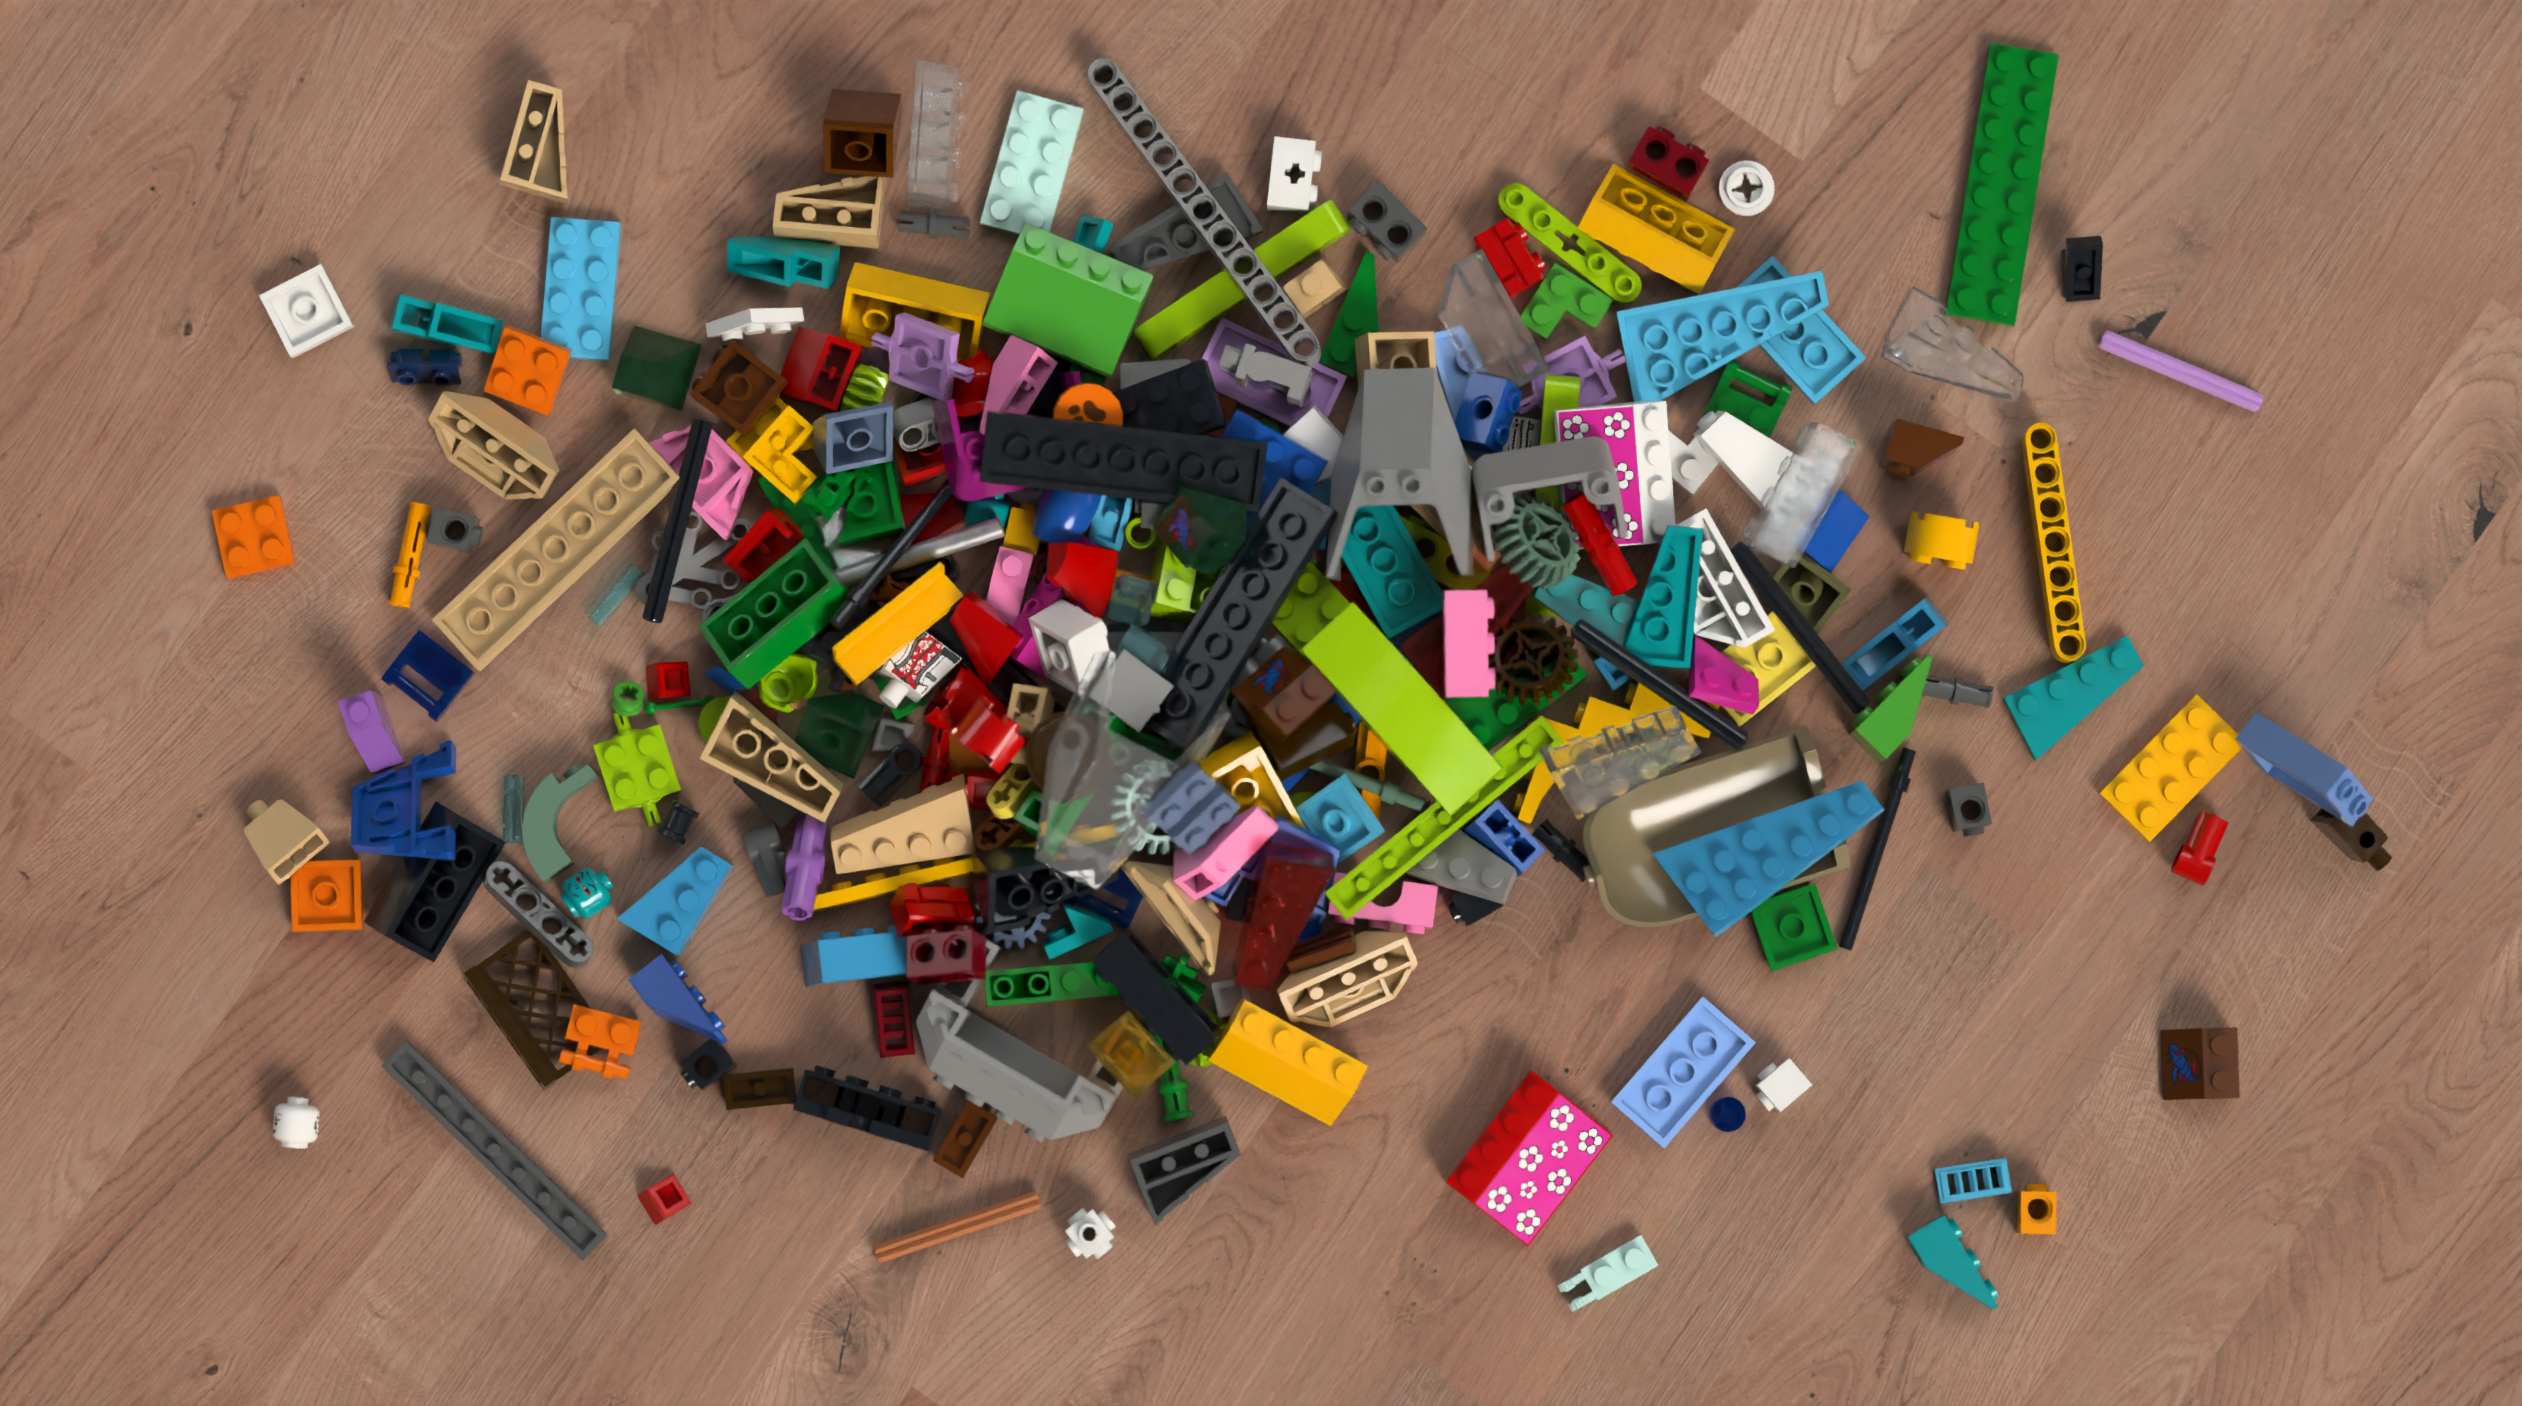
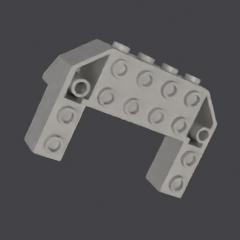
M987 939L986 971H989L1001 948ZM967 946L961 949L959 959L966 954ZM984 979L940 983L936 986L935 990H932L916 1023L928 1069L936 1073L933 1080L950 1090L954 1084L966 1091L963 1097L979 1107H982L984 1102L996 1108L994 1115L1010 1125L1013 1124L1014 1120L1027 1126L1024 1133L1041 1143L1045 1137L1049 1140H1056L1100 1128L1153 1037L1121 1018L1090 1074L1085 1079L968 1011L967 1008Z

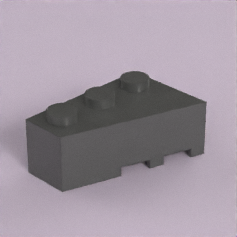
M1224 1116L1128 1154L1153 1222L1156 1225L1176 1206L1187 1200L1205 1182L1210 1181L1239 1157L1241 1153L1227 1117Z

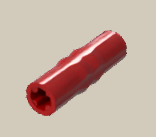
M1584 492L1564 502L1561 507L1611 596H1618L1634 587L1638 581L1595 504L1586 498Z

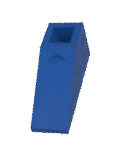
M660 954L628 979L646 1005L658 1017L722 1044L728 1041L721 1032L725 1027L724 1023L713 1010L707 1013L702 1005L707 1000L695 985L690 988L684 981L688 974L677 960L670 963Z

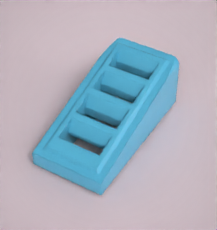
M2006 1158L1934 1169L1940 1204L2012 1193ZM1990 1167H1996L1999 1187L1993 1188ZM1977 1169H1982L1985 1187L1983 1190L1978 1189L1975 1171ZM1967 1171L1971 1192L1964 1193L1961 1172ZM1951 1173L1954 1175L1957 1193L1952 1195L1949 1192L1947 1174Z

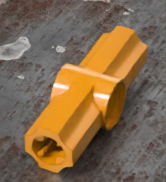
M1359 722L1354 771L1359 773L1364 767H1373L1378 772V781L1384 782L1387 748L1362 722ZM1355 786L1379 821L1381 796Z

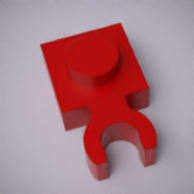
M971 770L968 779H965L969 808L991 811L986 798L989 791L1003 775ZM954 771L947 772L944 782L952 781V778L960 775V773Z

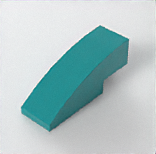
M780 237L730 238L727 241L728 272L791 287L795 281L826 289L839 277L840 246Z
M397 295L394 299L387 330L447 345L495 354L503 320L440 303H430L404 295Z

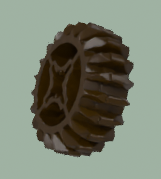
M1524 613L1522 615L1523 622L1516 623V620L1510 617V628L1507 629L1502 625L1497 627L1500 637L1494 636V654H1488V668H1494L1495 692L1500 695L1506 692V700L1510 703L1518 696L1519 704L1523 707L1527 704L1528 699H1532L1534 706L1538 707L1540 705L1539 698L1545 696L1546 700L1552 703V692L1555 691L1560 695H1564L1565 689L1562 683H1573V676L1570 673L1578 671V665L1573 660L1577 659L1579 655L1577 649L1572 648L1575 645L1574 638L1566 636L1567 628L1564 625L1556 628V620L1552 617L1544 624L1543 616L1539 613L1535 616L1534 621H1530L1528 614ZM1528 638H1541L1549 641L1550 643H1547L1545 641L1543 643L1536 644L1530 642ZM1517 643V653L1509 658L1508 663L1503 664L1506 653ZM1525 649L1536 660L1535 663L1538 671L1526 660ZM1559 655L1555 669L1545 677V667L1553 662L1554 657ZM1515 676V678L1517 679L1519 677L1527 676L1532 678L1534 682H1521L1513 679L1512 677Z

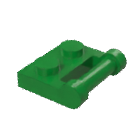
M1735 360L1728 362L1703 416L1710 411L1714 413L1724 411L1770 438L1793 387L1785 383L1781 386L1738 366L1740 362ZM1732 378L1776 398L1773 406L1770 407L1729 388L1728 386Z

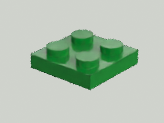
M1815 883L1769 898L1750 912L1770 972L1838 949Z

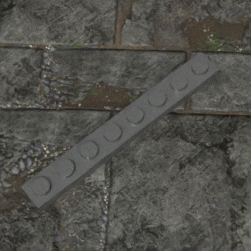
M405 1041L381 1065L582 1261L608 1236L596 1222L408 1041Z

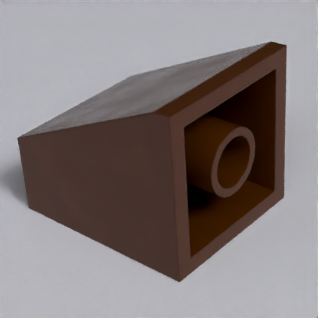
M832 89L823 120L824 173L894 178L901 125V94Z

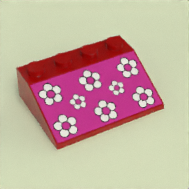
M1531 1070L1445 1180V1183L1518 1240L1529 1246L1613 1135Z

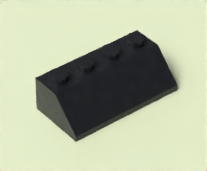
M436 801L423 821L421 831L451 825L455 832V859L446 860L402 856L364 920V923L384 936L433 963L483 882L487 869L494 863L506 843Z

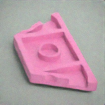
M691 425L683 431H673L662 435L663 438L649 442L678 475ZM712 429L692 508L727 541L731 536L753 470Z

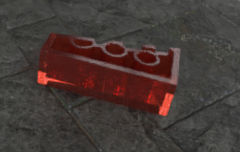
M1506 563L1471 589L1487 590V597H1493L1494 618L1487 620L1488 633H1494V636L1533 589L1528 581L1520 583L1516 573L1510 574V567ZM1442 611L1399 644L1398 647L1415 670L1439 697L1444 700L1446 697H1444Z
M1269 841L1262 845L1232 965L1235 985L1270 991L1336 870L1332 853Z

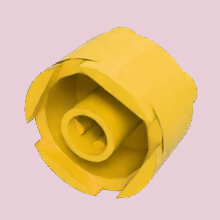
M1910 512L1904 552L1910 553L1909 560L1931 564L1932 557L1944 559L1943 566L1966 570L1967 563L1973 564L1980 522L1972 521L1971 528L1965 527L1966 520L1924 513L1922 520L1918 519L1919 512Z

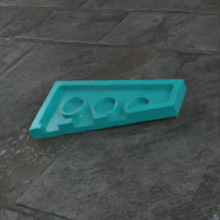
M1572 574L1554 587L1542 589L1536 586L1532 597L1568 624L1574 626L1579 619H1583L1622 647H1625L1640 601L1622 594L1612 597L1607 588Z

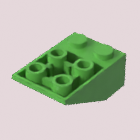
M1927 655L1922 660L1918 656L1911 660L1899 673L1903 679L1898 685L1893 681L1888 684L1874 698L1879 704L1873 710L1868 706L1850 723L1855 729L1849 735L1878 764L1884 761L1911 733L1932 662L1930 655Z

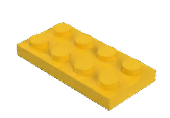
M2196 694L2098 794L2149 843L2242 749L2235 740L2238 734Z

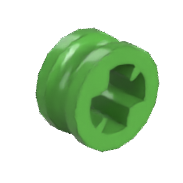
M632 681L620 682L613 690L612 708L623 716L638 714L642 709L645 697L644 690L640 685ZM627 696V699L623 700L622 697Z

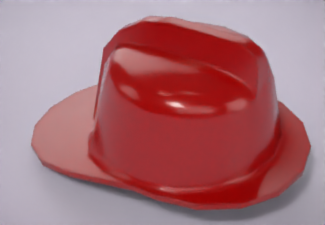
M981 349L972 357L957 361L961 365L974 369V373H972L974 377L968 383L954 377L951 399L954 400L957 418L976 416L984 410L994 361L988 358L985 350Z

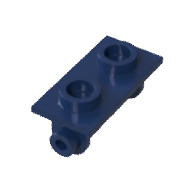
M398 348L397 352H391L388 368L392 383L403 385L434 383L438 386L461 384L459 367L462 364L461 353H455L453 349H430L429 361H423V349Z

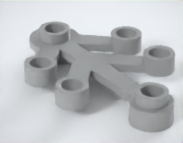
M691 511L690 516L698 518V525L692 529L686 528L672 586L685 578L722 585L723 588L729 591L736 590L741 585L742 580L733 569L719 571L703 568L702 566L733 545H736L742 539L734 535V529L737 526H745L748 532L753 526L752 523L745 518H737L731 536L727 541L719 537L693 555L697 533L703 526V520L697 512ZM658 531L654 534L652 544L655 549L650 573L642 576L636 585V595L644 605L648 596L647 587L651 584L660 549L657 545V539L664 534V531ZM727 574L736 575L737 582L733 586H727L724 583V578ZM672 586L668 598L670 601L691 604L698 610H703L713 600L710 592L704 588H699L692 592ZM699 593L707 594L708 601L705 605L700 606L696 604L695 597Z

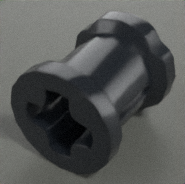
M671 800L670 805L672 808L663 825L658 826L656 831L684 845L686 841L684 836L693 818H698L700 813L675 800Z

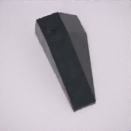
M1052 846L1003 847L973 853V887L987 934L1021 928L1031 923L1030 918L1046 910L1051 913L1060 908V903L1076 895L1082 898L1118 880L1120 849L1118 846H1058L1057 849Z

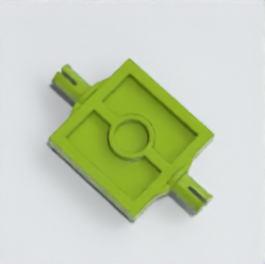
M616 712L612 716L618 734L611 740L593 745L614 813L631 807L642 808L648 827L654 826L651 812L656 825L661 824L662 821L656 803L666 796L681 792L661 726L659 724L643 730L632 729L628 716L621 715L624 723L622 725L619 714Z

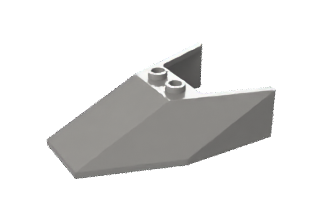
M1436 369L1364 370L1331 475L1330 508L1338 512L1328 534L1326 577L1333 581H1341L1340 558L1358 508L1362 506L1430 504L1435 506L1438 511L1460 574L1466 578H1473L1472 472Z

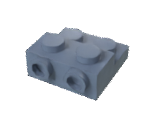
M1192 761L1142 811L1152 822L1163 829L1172 841L1191 855L1196 849L1204 848L1209 843L1210 836L1222 824L1231 823L1241 805L1227 788Z

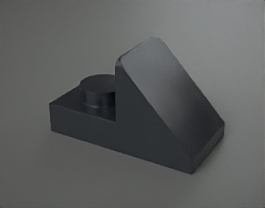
M2101 236L2066 238V249L2061 251L2066 302L2100 299L2103 254Z

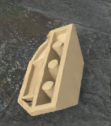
M444 391L428 418L431 427L435 429L437 439L448 461L505 500L542 499L559 472L546 438L489 398Z
M1133 861L1121 862L1119 864L1120 868L1185 952L1191 955L1190 958L1202 974L1210 976L1214 973L1221 922L1216 917L1219 910L1212 900L1207 897H1201L1195 901L1173 881L1174 866Z
M1363 931L1355 935L1356 952L1296 973H1290L1277 990L1289 1020L1297 1023L1300 1021L1311 1025L1333 1027L1395 999L1406 983L1411 971H1414L1418 965L1406 934Z

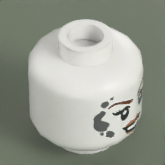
M290 1096L287 1098V1103H281L275 1107L272 1135L280 1141V1146L308 1148V1143H312L317 1139L320 1112L315 1106L308 1105L309 1098Z

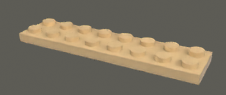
M634 428L440 611L432 621L478 671H481L676 487V483L680 478L679 475Z

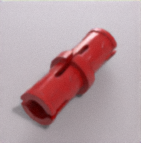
M938 727L931 728L932 732L927 757L922 759V764L925 766L918 794L930 786L942 785L944 771L949 769L950 763L947 762L953 733L945 730L942 731Z

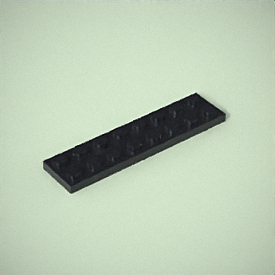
M987 410L979 481L1259 512L1268 443L1262 440Z
M1280 477L1159 675L1173 684L1174 687L1159 705L1160 711L1158 713L1154 712L1145 725L1185 751L1192 752L1335 521L1338 512Z

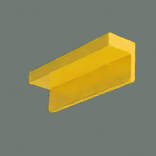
M939 562L832 648L834 662L857 686L960 604L964 599V595L945 575V567Z

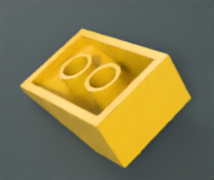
M1251 731L1195 762L1227 788L1241 805L1236 811V816L1258 805L1272 819L1280 816L1305 829L1262 747Z

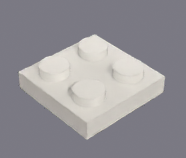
M322 264L259 295L292 359L354 327Z

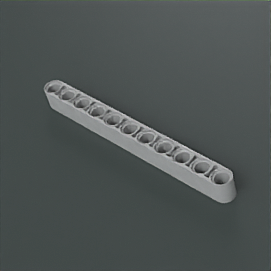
M1099 58L1093 61L1087 72L1092 90L1291 361L1311 368L1314 367L1321 358L1320 344L1314 332L1117 65L1107 58ZM1109 72L1113 74L1112 80L1106 84L1096 82V78L1100 73ZM1122 99L1133 101L1132 106L1126 111H1120L1115 108L1116 104ZM1150 126L1153 128V131L1148 137L1140 138L1135 135L1139 127ZM1161 153L1173 155L1170 163L1166 165L1157 164L1155 160ZM1181 180H1190L1193 183L1192 188L1186 192H1179L1175 189L1176 184ZM1201 207H1209L1213 210L1212 215L1207 219H1199L1195 216L1196 211ZM1222 234H1229L1233 237V240L1228 246L1221 247L1215 244L1216 238ZM1242 261H1248L1253 264L1252 270L1246 274L1237 273L1235 268ZM1260 289H1271L1274 292L1273 296L1267 301L1257 300L1255 295ZM1281 316H1290L1294 319L1293 324L1286 329L1278 328L1275 325L1276 320ZM1302 343H1309L1314 346L1313 352L1308 356L1296 354V348Z

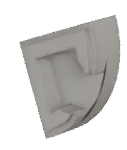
M880 717L872 751L889 752L896 745L905 743L912 735L915 725Z

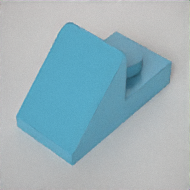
M1102 495L1087 539L1094 544L1120 551L1125 538V529L1129 523L1136 499Z

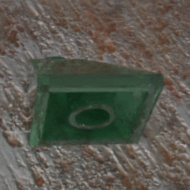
M634 326L621 353L612 389L618 394L683 411L702 345Z
M855 692L809 698L794 741L821 765L854 779L876 732L885 705Z

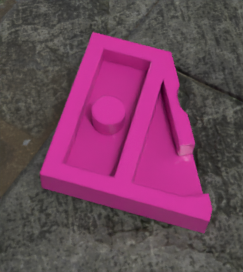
M1694 636L1689 669V697L1753 715L1759 707V679L1700 637Z

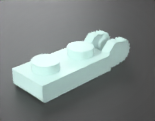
M1639 1235L1581 1268L1580 1273L1562 1282L1557 1287L1561 1293L1567 1292L1576 1287L1578 1283L1586 1280L1591 1292L1572 1300L1568 1306L1573 1312L1594 1299L1599 1300L1659 1265L1642 1235Z

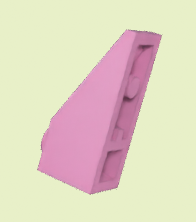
M1011 335L993 363L979 432L985 433L987 410L1026 415L1058 362L1039 347Z
M1000 546L986 602L998 610L997 615L1012 626L1022 611L1035 557L1034 554Z

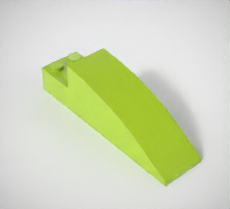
M1309 561L1270 625L1301 657L1313 663L1337 689L1335 694L1440 806L1452 816L1502 770V767L1353 602L1350 604L1313 563Z

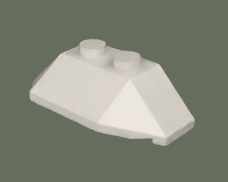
M1704 509L1677 524L1676 526L1703 528L1694 635L1745 648L1775 631L1708 510Z

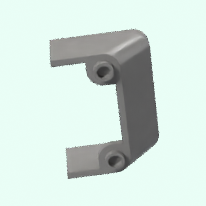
M1593 436L1487 454L1479 457L1473 464L1472 480L1487 562L1495 560L1489 525L1502 523L1511 517L1514 511L1512 492L1582 480L1584 494L1591 503L1595 505L1612 504L1618 539L1628 537L1620 488L1611 450L1608 443L1602 438Z

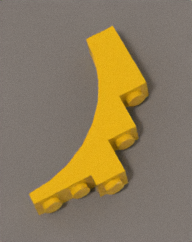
M1639 682L1637 685L1631 683L1624 701V703L1630 704L1629 709L1589 697L1586 704L1580 702L1573 720V722L1579 724L1578 729L1545 718L1564 743L1525 774L1524 778L1530 780L1526 794L1519 791L1513 812L1519 813L1517 820L1520 823L1530 825L1542 798L1556 779L1575 761L1599 746L1628 736L1659 732L1683 734L1707 740L1711 732ZM1701 700L1718 712L1720 705Z

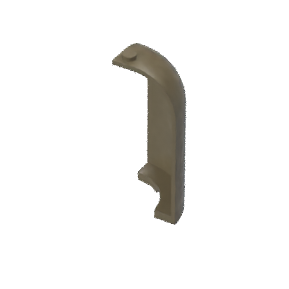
M1805 725L1743 745L1739 750L1734 748L1634 780L1604 796L1591 810L1584 825L1583 844L1589 865L1583 867L1589 887L1596 885L1606 911L1620 922L1637 927H1661L1699 916L1654 857L1653 853L1824 794L1826 783L1821 770L1817 749L1807 726ZM1846 840L1781 889L1851 867Z

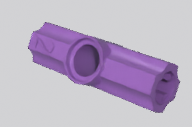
M808 814L797 819L792 850L788 851L786 858V887L782 904V914L789 916L792 920L804 921L813 915L818 884L821 885L825 865V855L823 852L828 829L827 820L824 823Z

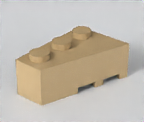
M531 80L527 81L498 185L566 204L568 198L562 89Z
M864 176L855 179L849 177L841 179V182L820 186L817 184L776 193L772 226L774 236L816 241L831 245L879 249L886 187L885 177Z

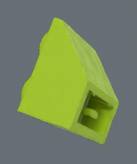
M1168 537L1155 550L1144 614L1174 622H1191L1232 555L1199 545L1193 553H1188L1177 539ZM1193 544L1191 547H1188V550L1195 549L1196 545Z

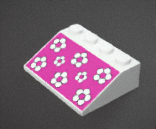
M1646 400L1554 410L1556 443L1594 436L1605 440L1610 447L1619 483L1628 537L1618 539L1612 504L1595 506L1618 545L1629 546L1662 542L1667 525L1676 526L1666 401ZM1582 480L1559 484L1561 505L1570 498L1584 492ZM1561 507L1562 518L1565 520V522H1570L1563 508ZM1570 524L1569 528L1571 532L1576 533L1572 524ZM1577 535L1574 541L1579 544L1580 549H1584Z

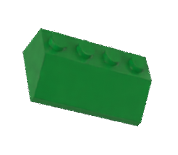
M805 538L698 627L726 669L749 690L830 623V619L845 602L844 597L849 592V589L811 542Z

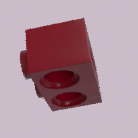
M1649 126L1631 156L1627 168L1687 201L1709 162V159L1704 157L1705 151L1694 144L1687 143L1684 146L1675 141V135L1664 127L1657 126L1654 129ZM1650 144H1657L1663 149L1664 156L1659 160H1652L1646 155L1645 148ZM1680 161H1687L1692 164L1694 174L1689 177H1682L1676 172L1675 165Z
M955 926L952 928V932L942 933L936 929H925L920 931V935L907 936V978L920 985L986 979V937L974 931V928L971 926ZM967 946L966 954L959 959L961 949ZM934 950L933 958L927 962V955L930 951Z

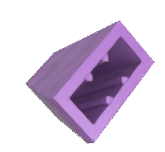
M370 690L338 701L348 734L371 773L405 762L383 696Z

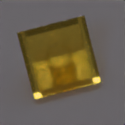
M1129 1011L1086 1046L1134 1099L1138 1098L1176 1063Z

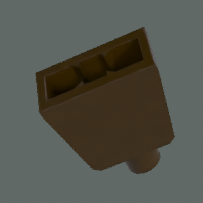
M2322 808L2310 819L2351 860L2362 863L2367 861L2376 871H2379L2392 859V856L2382 847L2388 839L2387 835L2366 812L2357 819L2353 826L2348 825Z

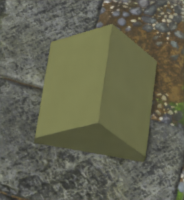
M1797 548L1791 552L1773 576V579L1817 634L1852 590Z

